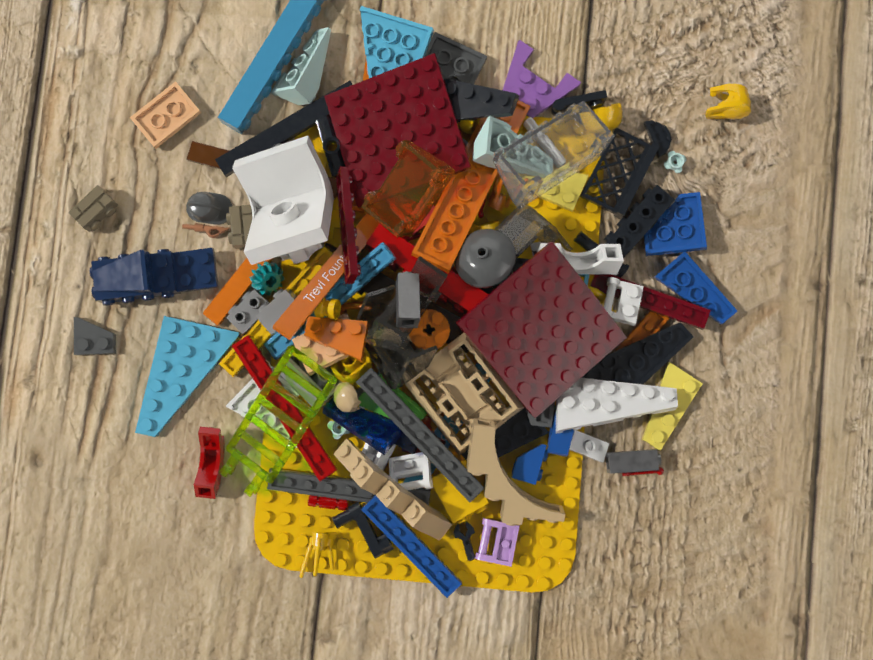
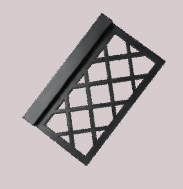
M615 128L580 197L613 213L615 217L621 220L660 146L654 143L650 145L619 128ZM617 134L625 139L626 145L616 147L614 139ZM639 145L644 150L642 154L634 156L631 146ZM628 148L630 158L621 160L618 150ZM615 152L617 162L608 164L605 157L606 154ZM632 160L634 170L625 173L622 163ZM619 164L622 174L612 177L609 167ZM606 168L609 178L599 181L596 174L597 171ZM623 177L625 187L616 190L613 180ZM610 181L613 192L603 194L600 184ZM597 185L600 196L592 197L586 194L590 187ZM615 195L617 201L615 207L607 205L604 197Z

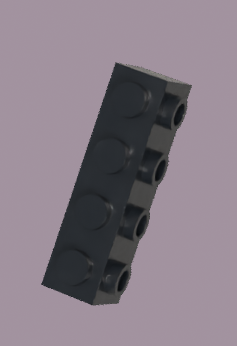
M658 185L653 189L649 187L642 195L645 199L640 204L636 202L629 210L631 212L628 218L623 216L616 224L619 227L616 232L610 231L603 239L606 241L605 244H620L623 259L675 201L673 197Z

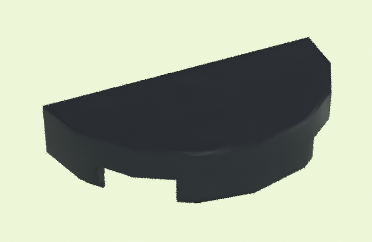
M654 120L645 121L643 124L651 143L660 146L656 153L659 159L670 148L672 141L671 133L665 125Z

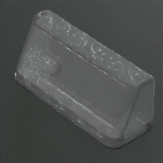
M582 101L577 105L575 103L572 104L564 113H557L551 121H544L536 130H529L521 139H514L506 148H499L493 154V163L512 202L520 209L598 159L615 135L585 101Z

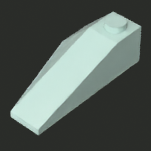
M329 27L315 31L304 45V53L297 59L294 58L291 62L293 67L287 74L283 72L271 92L273 95L296 105L311 104L315 100L316 93L320 87L331 34Z
M492 116L487 117L474 142L472 161L491 168L545 179L551 178L553 160L536 146L532 147L527 143L523 135H517L512 131V126L507 122Z

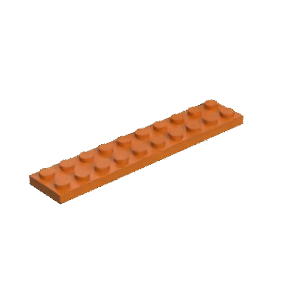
M518 100L513 116L498 117L497 119L507 122L512 126L511 130L517 134L530 109V105ZM487 117L480 118L465 147L472 168L451 175L411 254L449 273L500 170L472 161L474 142Z

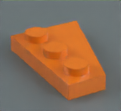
M309 316L304 336L309 340L335 349L339 353L351 356L363 363L369 323L368 321L334 320L325 317Z

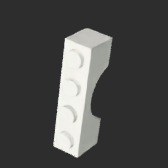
M541 243L538 252L548 243ZM554 243L577 274L617 275L624 261L620 244H600L590 251L573 253L563 249L561 243Z

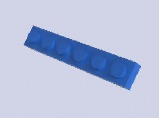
M376 495L362 507L361 510L446 598L462 585V581Z

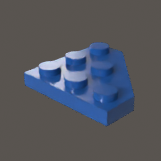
M700 192L680 194L670 208L657 220L656 224L644 235L646 256L707 250Z

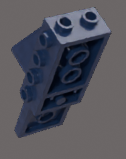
M214 248L174 253L169 249L157 250V253L153 254L146 250H139L132 254L118 255V258L99 257L98 261H91L90 276L93 279L94 285L91 289L92 296L95 301L102 303L103 306L115 305V302L120 301L122 303H133L136 299L149 301L154 300V297L160 296L162 298H172L175 294H181V292L218 288Z

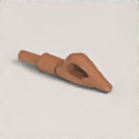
M195 223V225L182 224V229L206 232L210 238H215L230 229V227L224 228ZM215 230H218V231H219V233H217V234H214V235L211 234V231H215Z

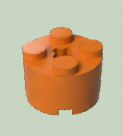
M426 309L420 311L418 328H408V333L412 343L418 349L433 352L446 344L449 338L450 327L442 313ZM429 325L432 329H435L432 332V336L423 333V330H426Z

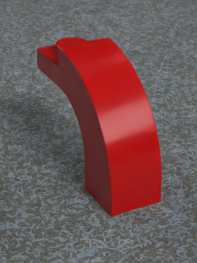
M200 426L198 431L200 462L193 484L195 497L216 499L223 470L224 436L221 435L220 428Z

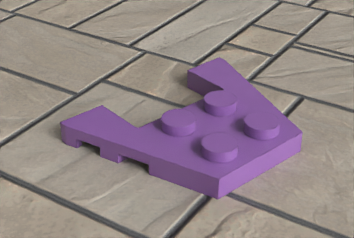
M519 40L503 91L517 93L519 101L530 105L526 116L534 118L550 108L555 100L562 99L568 93L577 89L581 82L566 73L557 87H552L523 66L534 49Z

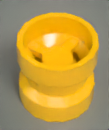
M324 298L314 310V314L316 317L324 318L327 316L329 319L337 320L341 312V302L339 299L327 300Z

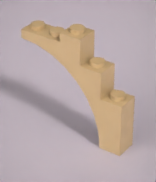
M473 418L466 464L467 472L476 476L486 474L484 496L492 501L502 500L500 511L502 523L509 526L522 525L523 517L532 521L542 519L551 523L564 522L565 512L562 505L547 503L531 496L509 478L501 466L496 453L494 420Z
M346 438L334 453L336 458L351 473L350 476L360 488L376 495L388 509L401 514L413 528L440 540L452 526V523L440 511L432 508L398 484L349 439Z

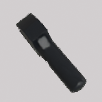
M465 521L467 532L464 536L460 532L459 524L457 523L454 529L455 539L460 538L462 540L467 560L472 561L475 559L470 537L475 533L474 527Z

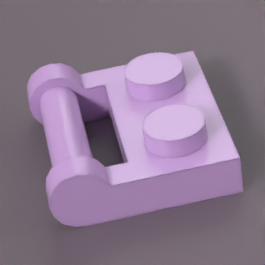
M483 518L482 524L484 526L479 552H476L475 559L512 567L519 525L509 526L501 521ZM497 527L493 554L488 555L486 553L491 528Z

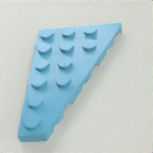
M364 6L360 7L369 78L425 57L434 32L432 27Z
M164 316L135 433L157 437L178 409L189 399L193 391L199 387L207 374L219 363L222 356L228 352L241 333Z

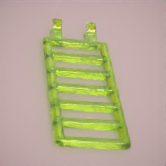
M288 346L227 444L226 451L231 456L219 473L223 477H227L228 474L232 475L239 461L256 473L244 491L249 497L253 493H258L264 480L269 484L273 483L336 385L337 377L295 346ZM292 355L328 381L322 391L287 366ZM282 372L317 398L312 407H309L276 382ZM271 389L306 414L301 424L266 399ZM261 406L296 431L290 441L256 416ZM251 422L285 447L280 457L246 432ZM240 439H243L275 464L270 473L235 448Z

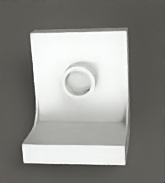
M309 136L234 161L232 169L245 190L252 209V223L244 253L251 265L281 256L282 260L292 259L293 263L297 264L309 260L315 251L324 247V242L328 241L334 197L328 175Z

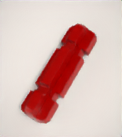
M310 495L308 506H319V508L327 509L338 508V510L345 511L348 508V500Z

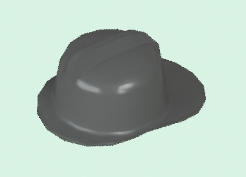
M197 192L188 199L186 211L193 221L223 224L227 222L226 213H229V207L233 205L224 195Z

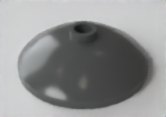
M477 230L465 238L454 261L455 268L461 279L470 286L491 288L501 284L511 275L516 263L515 248L511 240L497 230ZM481 251H486L485 255L480 256L479 254Z

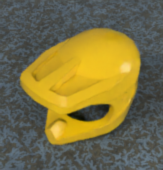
M724 84L710 88V96L717 97L722 102L706 110V119L736 120L747 117L751 113V100L748 89L740 84Z

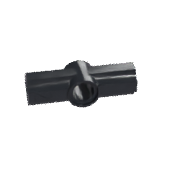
M325 116L316 120L331 176L336 178L340 166H346L331 117ZM331 143L337 144L335 151L327 150Z

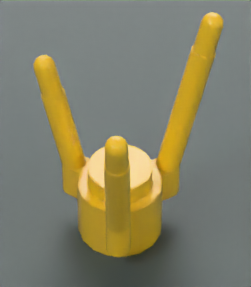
M313 532V536L309 539V546L299 575L300 578L304 576L312 548L316 550L314 577L317 576L320 550H326V546L330 569L332 571L335 569L332 539H329L328 533Z

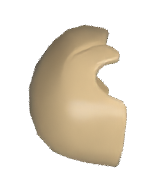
M348 382L339 383L334 391V402L337 408L342 412H354L361 409L357 407L361 401L358 400L354 386Z

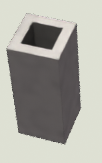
M412 272L398 273L396 280V327L418 328L420 321L419 274Z
M657 449L606 453L607 473L610 474L659 470V465H661V455L657 452Z

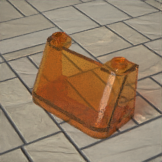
M410 140L401 141L397 145L396 157L399 158L380 189L368 192L364 197L365 202L361 206L397 238L416 231L455 173V170L450 165Z

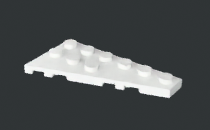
M580 378L556 400V434L562 433L565 430H578L585 426H598L623 421L625 418H638L645 414H658L676 410L678 407L677 388Z

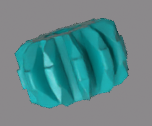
M264 261L263 266L257 264L258 269L252 270L254 275L249 277L250 281H252V287L259 294L263 295L265 293L269 296L272 291L276 293L278 287H283L280 282L285 280L282 275L283 270L276 263H269L268 261Z

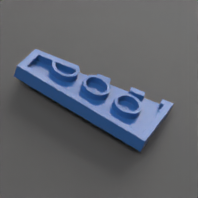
M686 252L680 254L653 277L689 303L711 310L709 317L720 325L737 312L736 308Z

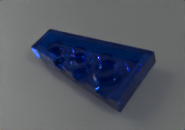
M334 396L323 406V414L383 455L389 451L403 434V431L393 421L363 408L354 412H342L337 408Z

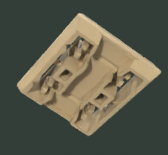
M462 333L401 379L459 456L469 449L473 418L494 420L496 430L525 408L465 333ZM463 344L473 353L477 362L486 371L485 375L481 374L461 348ZM464 355L467 357L469 362L467 361L466 363H464L462 361L465 358ZM419 377L437 399L436 403L440 407L438 410L416 382V379ZM489 377L496 384L499 391L505 395L506 400L510 404L508 407L505 406L487 382ZM430 379L436 387L430 388ZM495 396H496V397L499 399V401H500V402H498L497 404H495V403L493 402L494 400H496ZM442 412H444L447 418L451 417L466 438L461 441L448 422L442 417ZM461 420L466 425L463 429L460 427L462 425Z

